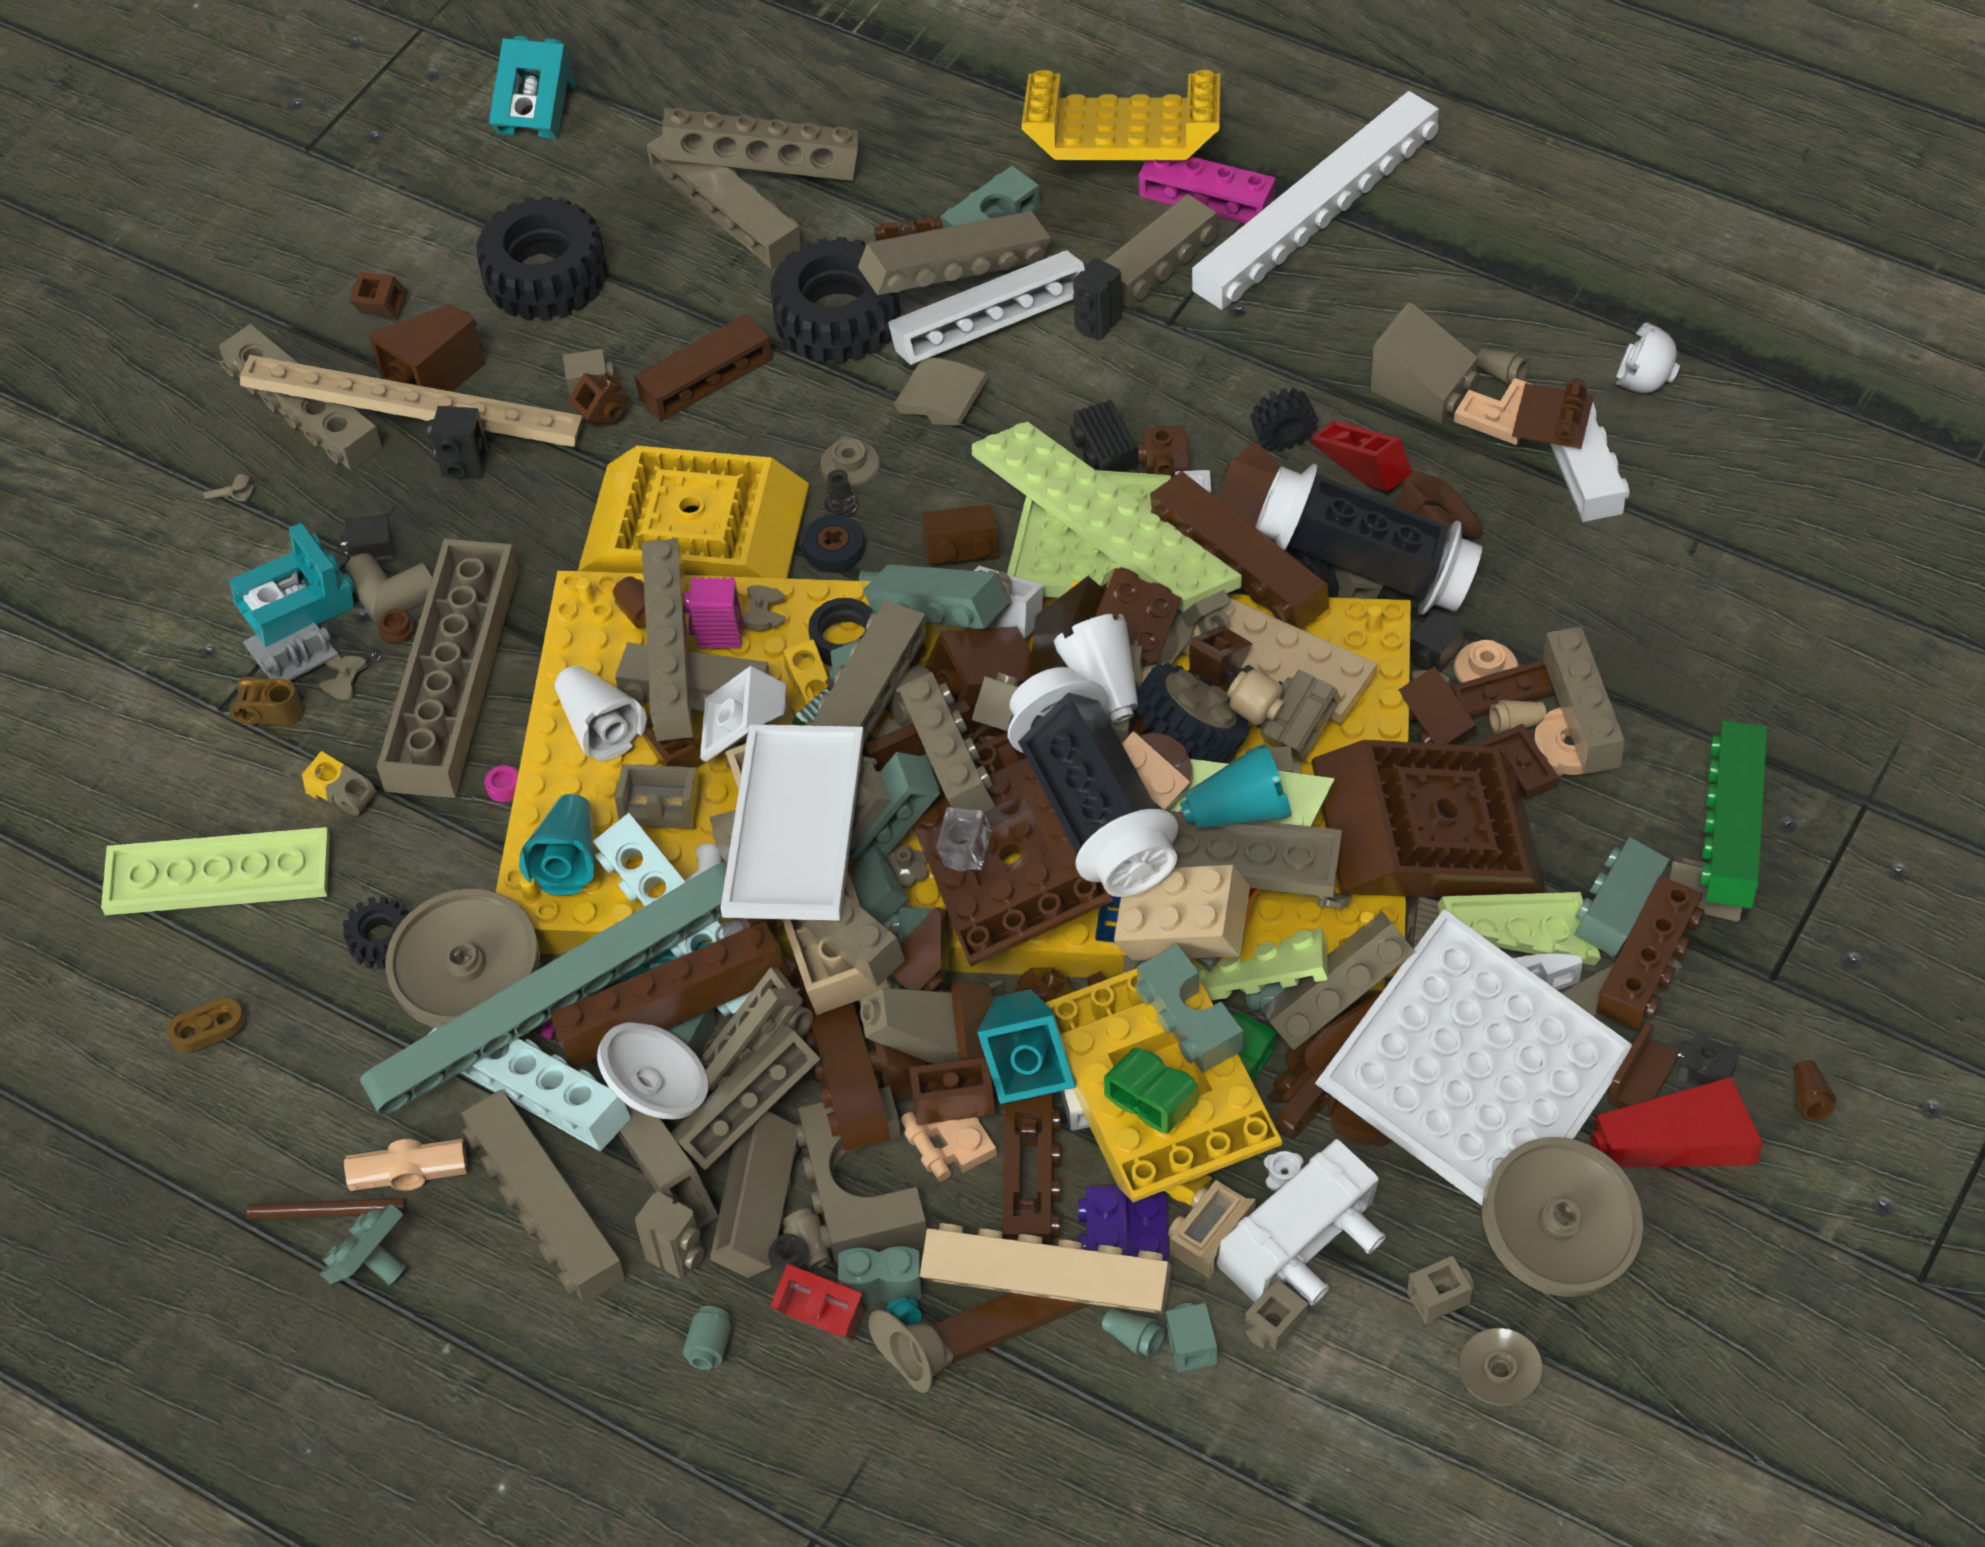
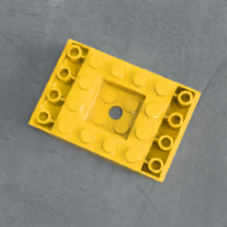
M636 445L607 465L578 571L643 573L642 542L678 538L684 575L788 579L810 488L809 483L771 457ZM688 506L699 507L697 511L692 513L682 511Z
M1137 968L1045 1003L1055 1014L1077 1084L1076 1088L1072 1089L1118 1188L1132 1202L1282 1145V1140L1238 1053L1204 1073L1201 1072L1195 1062L1189 1063L1182 1055L1178 1045L1179 1041L1172 1032L1170 1034L1166 1033L1161 1027L1157 1018L1158 1012L1152 1004L1146 1005L1139 997L1135 988V984L1138 983ZM1200 978L1199 993L1184 1002L1188 1007L1196 1010H1204L1213 1006ZM1133 1048H1140L1147 1052L1155 1053L1166 1067L1188 1073L1198 1085L1197 1105L1168 1134L1153 1129L1136 1114L1122 1110L1104 1095V1076Z

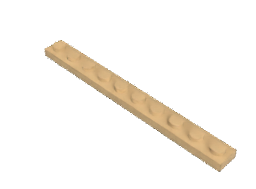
M249 355L240 374V386L320 400L327 403L342 404L359 409L380 411L392 415L413 417L425 421L434 419L438 406L478 408L484 431L555 443L557 445L575 447L582 427V415Z

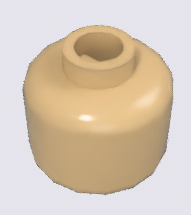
M1252 669L1248 673L1240 672L1227 692V696L1230 698V708L1254 725L1262 724L1267 718L1274 721L1285 705V702L1280 699L1283 693L1281 684L1258 669Z

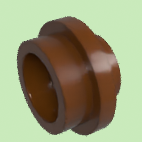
M393 609L382 615L378 630L383 640L390 643H399L407 640L412 635L414 623L412 618L404 611Z

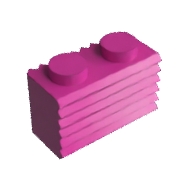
M694 577L691 580L690 591H685L684 612L691 613L689 614L688 621L689 634L696 635L698 648H741L744 626L735 579L733 577L729 579L726 577L722 579L718 577L715 579L711 577L707 579L704 577L700 579Z

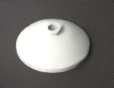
M628 1022L611 1028L601 1040L597 1052L601 1074L612 1092L632 1109L654 1118L680 1119L696 1112L704 1102L708 1092V1079L704 1072L705 1069L696 1054L675 1035L654 1025Z

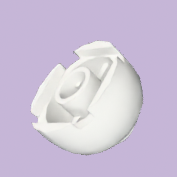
M1647 322L1636 333V335L1641 336V339L1634 345L1629 344L1616 376L1620 379L1616 382V385L1636 393H1650L1658 390L1665 381L1671 383L1680 367V364L1675 362L1677 349L1674 340L1667 332Z

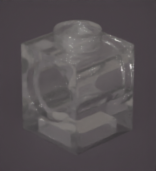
M946 808L936 845L944 867H949L956 871L982 869L992 832L983 810ZM968 840L965 843L959 844L961 841Z

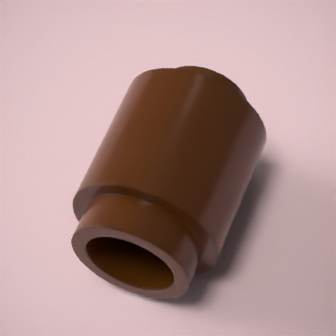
M633 576L626 577L619 581L613 589L615 604L636 628H646L644 582Z

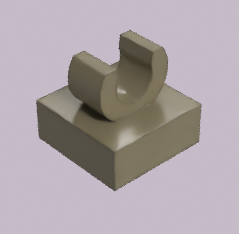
M1222 590L1196 602L1183 612L1181 616L1187 627L1199 622L1201 634L1214 629L1211 625V620H1214L1218 627L1221 625L1228 627L1230 619L1221 610L1229 605L1231 601L1225 590Z

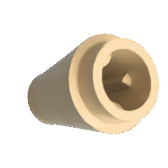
M1499 700L1497 704L1491 705L1489 709V721L1493 732L1498 734L1520 724H1523L1526 729L1536 726L1543 721L1547 712L1544 703L1541 701Z

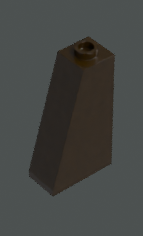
M1090 576L1084 578L1036 615L1029 678L1048 669L1067 667L1056 650L1054 640L1062 632L1066 639L1074 634L1072 630L1074 625L1094 618L1105 590Z

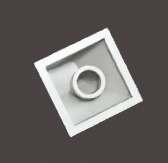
M750 666L706 697L700 759L708 761L745 740L748 736L749 724L769 725L773 721L778 720L786 709V684Z

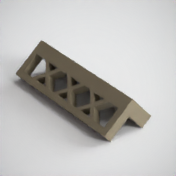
M770 967L700 1058L708 1079V1092L705 1100L781 1028L802 1003L803 1000L779 968Z

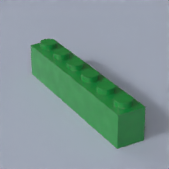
M1722 720L1720 734L1712 735L1709 756L1716 757V760H1710L1708 781L1714 782V785L1709 784L1706 796V807H1712V811L1707 810L1704 823V832L1710 833V837L1705 836L1702 849V859H1708V863L1703 862L1700 876V885L1706 886L1705 902L1750 909L1753 907L1759 879L1767 741L1766 726Z

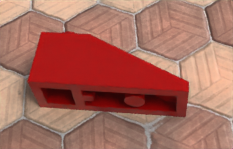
M1333 420L1310 437L1311 444L1367 486L1384 491L1393 490L1412 473L1403 444L1398 437Z

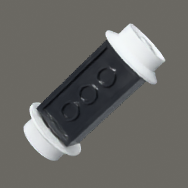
M1314 463L1302 474L1282 466L1279 468L1255 527L1262 534L1273 540L1284 551L1291 539L1289 547L1300 551L1304 555L1316 557L1333 564L1337 568L1346 569L1364 576L1372 582H1379L1399 590L1405 595L1419 598L1418 613L1420 615H1424L1434 605L1452 612L1458 610L1472 583L1482 553L1481 545L1462 538L1460 521L1456 520L1448 531L1449 527L1316 474L1317 464Z
M1057 667L1042 671L1026 680L1012 695L1010 710L1014 717L1008 728V739L1016 750L1025 754L1077 853L1076 868L1080 876L1088 881L1102 882L1107 893L1112 896L1126 897L1144 892L1166 878L1176 865L1177 854L1172 843L1178 833V823L1170 812L1157 809L1105 714L1108 706V696L1104 688L1096 682L1081 680L1079 674L1071 668Z

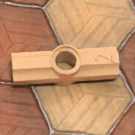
M401 1139L391 1143L388 1146V1150L345 1156L344 1170L349 1191L389 1185L396 1190L411 1191L423 1186L425 1180L467 1174L468 1161L463 1139L423 1145L417 1140Z

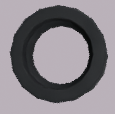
M836 598L823 603L813 612L809 619L810 640L814 639L824 664L832 666L830 651L849 644H835L826 641L822 636L826 629L840 622H853L864 627L866 632L867 622L873 610L864 602L853 598Z

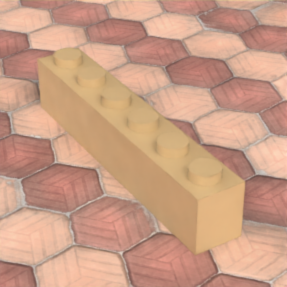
M939 1223L938 1230L927 1228L920 1277L925 1281L1165 1315L1172 1266L1168 1261H1162L1163 1254L1139 1251L1138 1257L1122 1255V1248L1107 1245H1098V1252L1082 1250L1083 1243L1070 1240H1058V1246L1042 1244V1237L1019 1234L1018 1241L1002 1239L1003 1232L990 1229H979L978 1235L962 1233L963 1227L953 1224Z

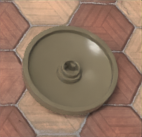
M459 889L432 897L417 906L402 920L389 942L385 960V971L390 989L402 1009L415 1020L433 1028H440L538 970L540 947L530 919L515 902L493 891Z
M1547 1137L1527 1142L1511 1151L1500 1162L1491 1174L1485 1187L1482 1202V1219L1491 1248L1501 1263L1516 1278L1538 1291L1563 1297H1579L1598 1292L1615 1282L1629 1268L1638 1253L1643 1236V1214L1635 1188L1624 1171L1610 1157L1591 1145L1561 1137Z

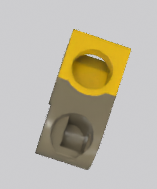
M323 751L317 755L302 773L306 794L316 800L321 797L334 805L336 804L352 816H358L376 795V789L368 779Z

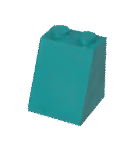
M1032 989L994 997L977 1033L1000 1104L1076 1088L1077 1084L1054 1012Z

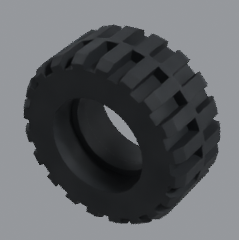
M542 196L541 200H534L532 197L524 199V202L520 204L514 202L507 205L505 211L499 210L491 218L492 222L488 221L481 231L482 234L478 237L476 254L485 291L498 308H504L506 313L515 317L519 314L521 318L533 321V318H540L541 321L551 320L553 316L559 315L560 318L568 316L569 311L574 309L578 311L586 305V300L591 301L605 281L607 263L600 228L591 214L586 213V210L577 204L572 206L568 200L559 198L556 201L552 197ZM541 253L562 254L555 260L543 264L522 263L527 258Z
M836 237V240L830 241L827 238L818 239V243L812 245L808 242L800 247V251H792L787 255L785 262H781L775 270V275L771 281V299L776 330L784 340V343L793 351L797 349L799 355L807 359L810 356L814 357L815 361L826 363L827 360H834L835 364L844 363V360L851 358L853 361L862 359L863 354L867 352L871 355L880 348V343L885 344L892 337L888 322L899 318V292L882 295L875 293L858 268L866 247L863 241L854 239L851 242L847 241L846 237ZM832 294H848L858 297L848 304L835 307L821 306L814 303L816 300Z

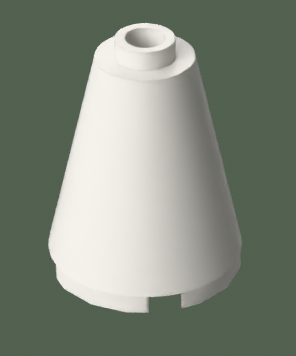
M1105 614L1078 623L1072 627L1074 634L1066 639L1063 632L1058 635L1054 640V644L1067 667L1074 669L1079 674L1081 680L1096 682L1106 691L1108 706L1105 714L1107 718L1111 719L1113 723H1120L1133 717V710L1138 707V698L1127 622L1123 614H1119L1117 620H1114L1112 614Z
M580 665L567 667L559 673L554 685L555 691L581 750L588 757L592 756L597 761L615 759L633 747L630 741L637 733L641 737L646 726L647 717L645 709L640 703Z

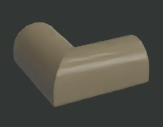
M369 553L356 555L344 567V574L347 573L354 583L356 590L354 593L375 625L379 624L382 615L389 610L399 609L406 611L426 601L432 576L422 562L388 578L374 556Z

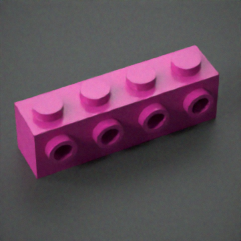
M1191 156L1187 160H1146L1139 173L1140 197L1174 205L1185 195L1189 194L1217 212L1218 217L1242 223H1248L1275 200L1276 177Z

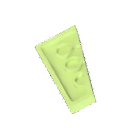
M1581 892L1443 896L1437 903L1439 913L1445 909L1496 947L1530 954L1555 953L1580 956L1583 964L1593 966L1601 959L1597 947L1574 935L1581 923V920L1575 918L1583 904Z

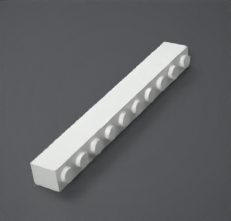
M1411 91L1405 93L1192 268V291L1221 310L1231 302L1237 301L1254 283H1259L1266 273L1276 265L1282 264L1287 256L1296 248L1304 246L1313 234L1319 229H1324L1331 219L1341 211L1347 210L1360 195L1369 192L1377 181L1383 176L1389 175L1401 161L1411 157L1424 142L1433 139L1439 128V108Z

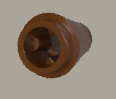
M1805 1060L1799 1062L1793 1069L1797 1109L1808 1120L1817 1121L1825 1119L1834 1112L1836 1096L1814 1061Z

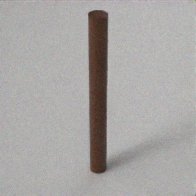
M406 1199L247 1204L246 1215L248 1220L360 1216L364 1212L368 1214L374 1207L379 1210L390 1204L395 1206L401 1213L406 1214Z

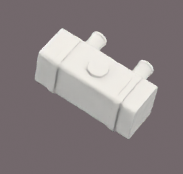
M1335 1139L1323 1151L1317 1152L1305 1167L1253 1213L1237 1223V1227L1221 1240L1217 1260L1218 1267L1254 1302L1278 1279L1283 1284L1286 1281L1290 1283L1311 1306L1315 1305L1328 1292L1329 1285L1325 1284L1305 1265L1343 1230L1367 1254L1374 1252L1385 1240L1386 1235L1362 1215L1373 1203L1379 1178L1341 1141Z

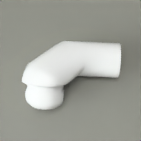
M704 843L697 848L698 870L684 880L685 882L707 869L722 863V856L717 845Z

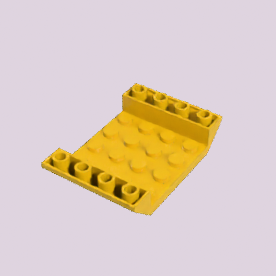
M1039 70L1034 74H1028L1022 130L1054 160H1187L1219 130L1220 73H1214L1210 70L1188 73L1187 98H1182L1177 94L1164 95L1162 98H1149L1145 94H1136L1130 98H1117L1113 94H1104L1098 98H1086L1081 94H1072L1066 98H1061L1060 74H1053L1049 70Z

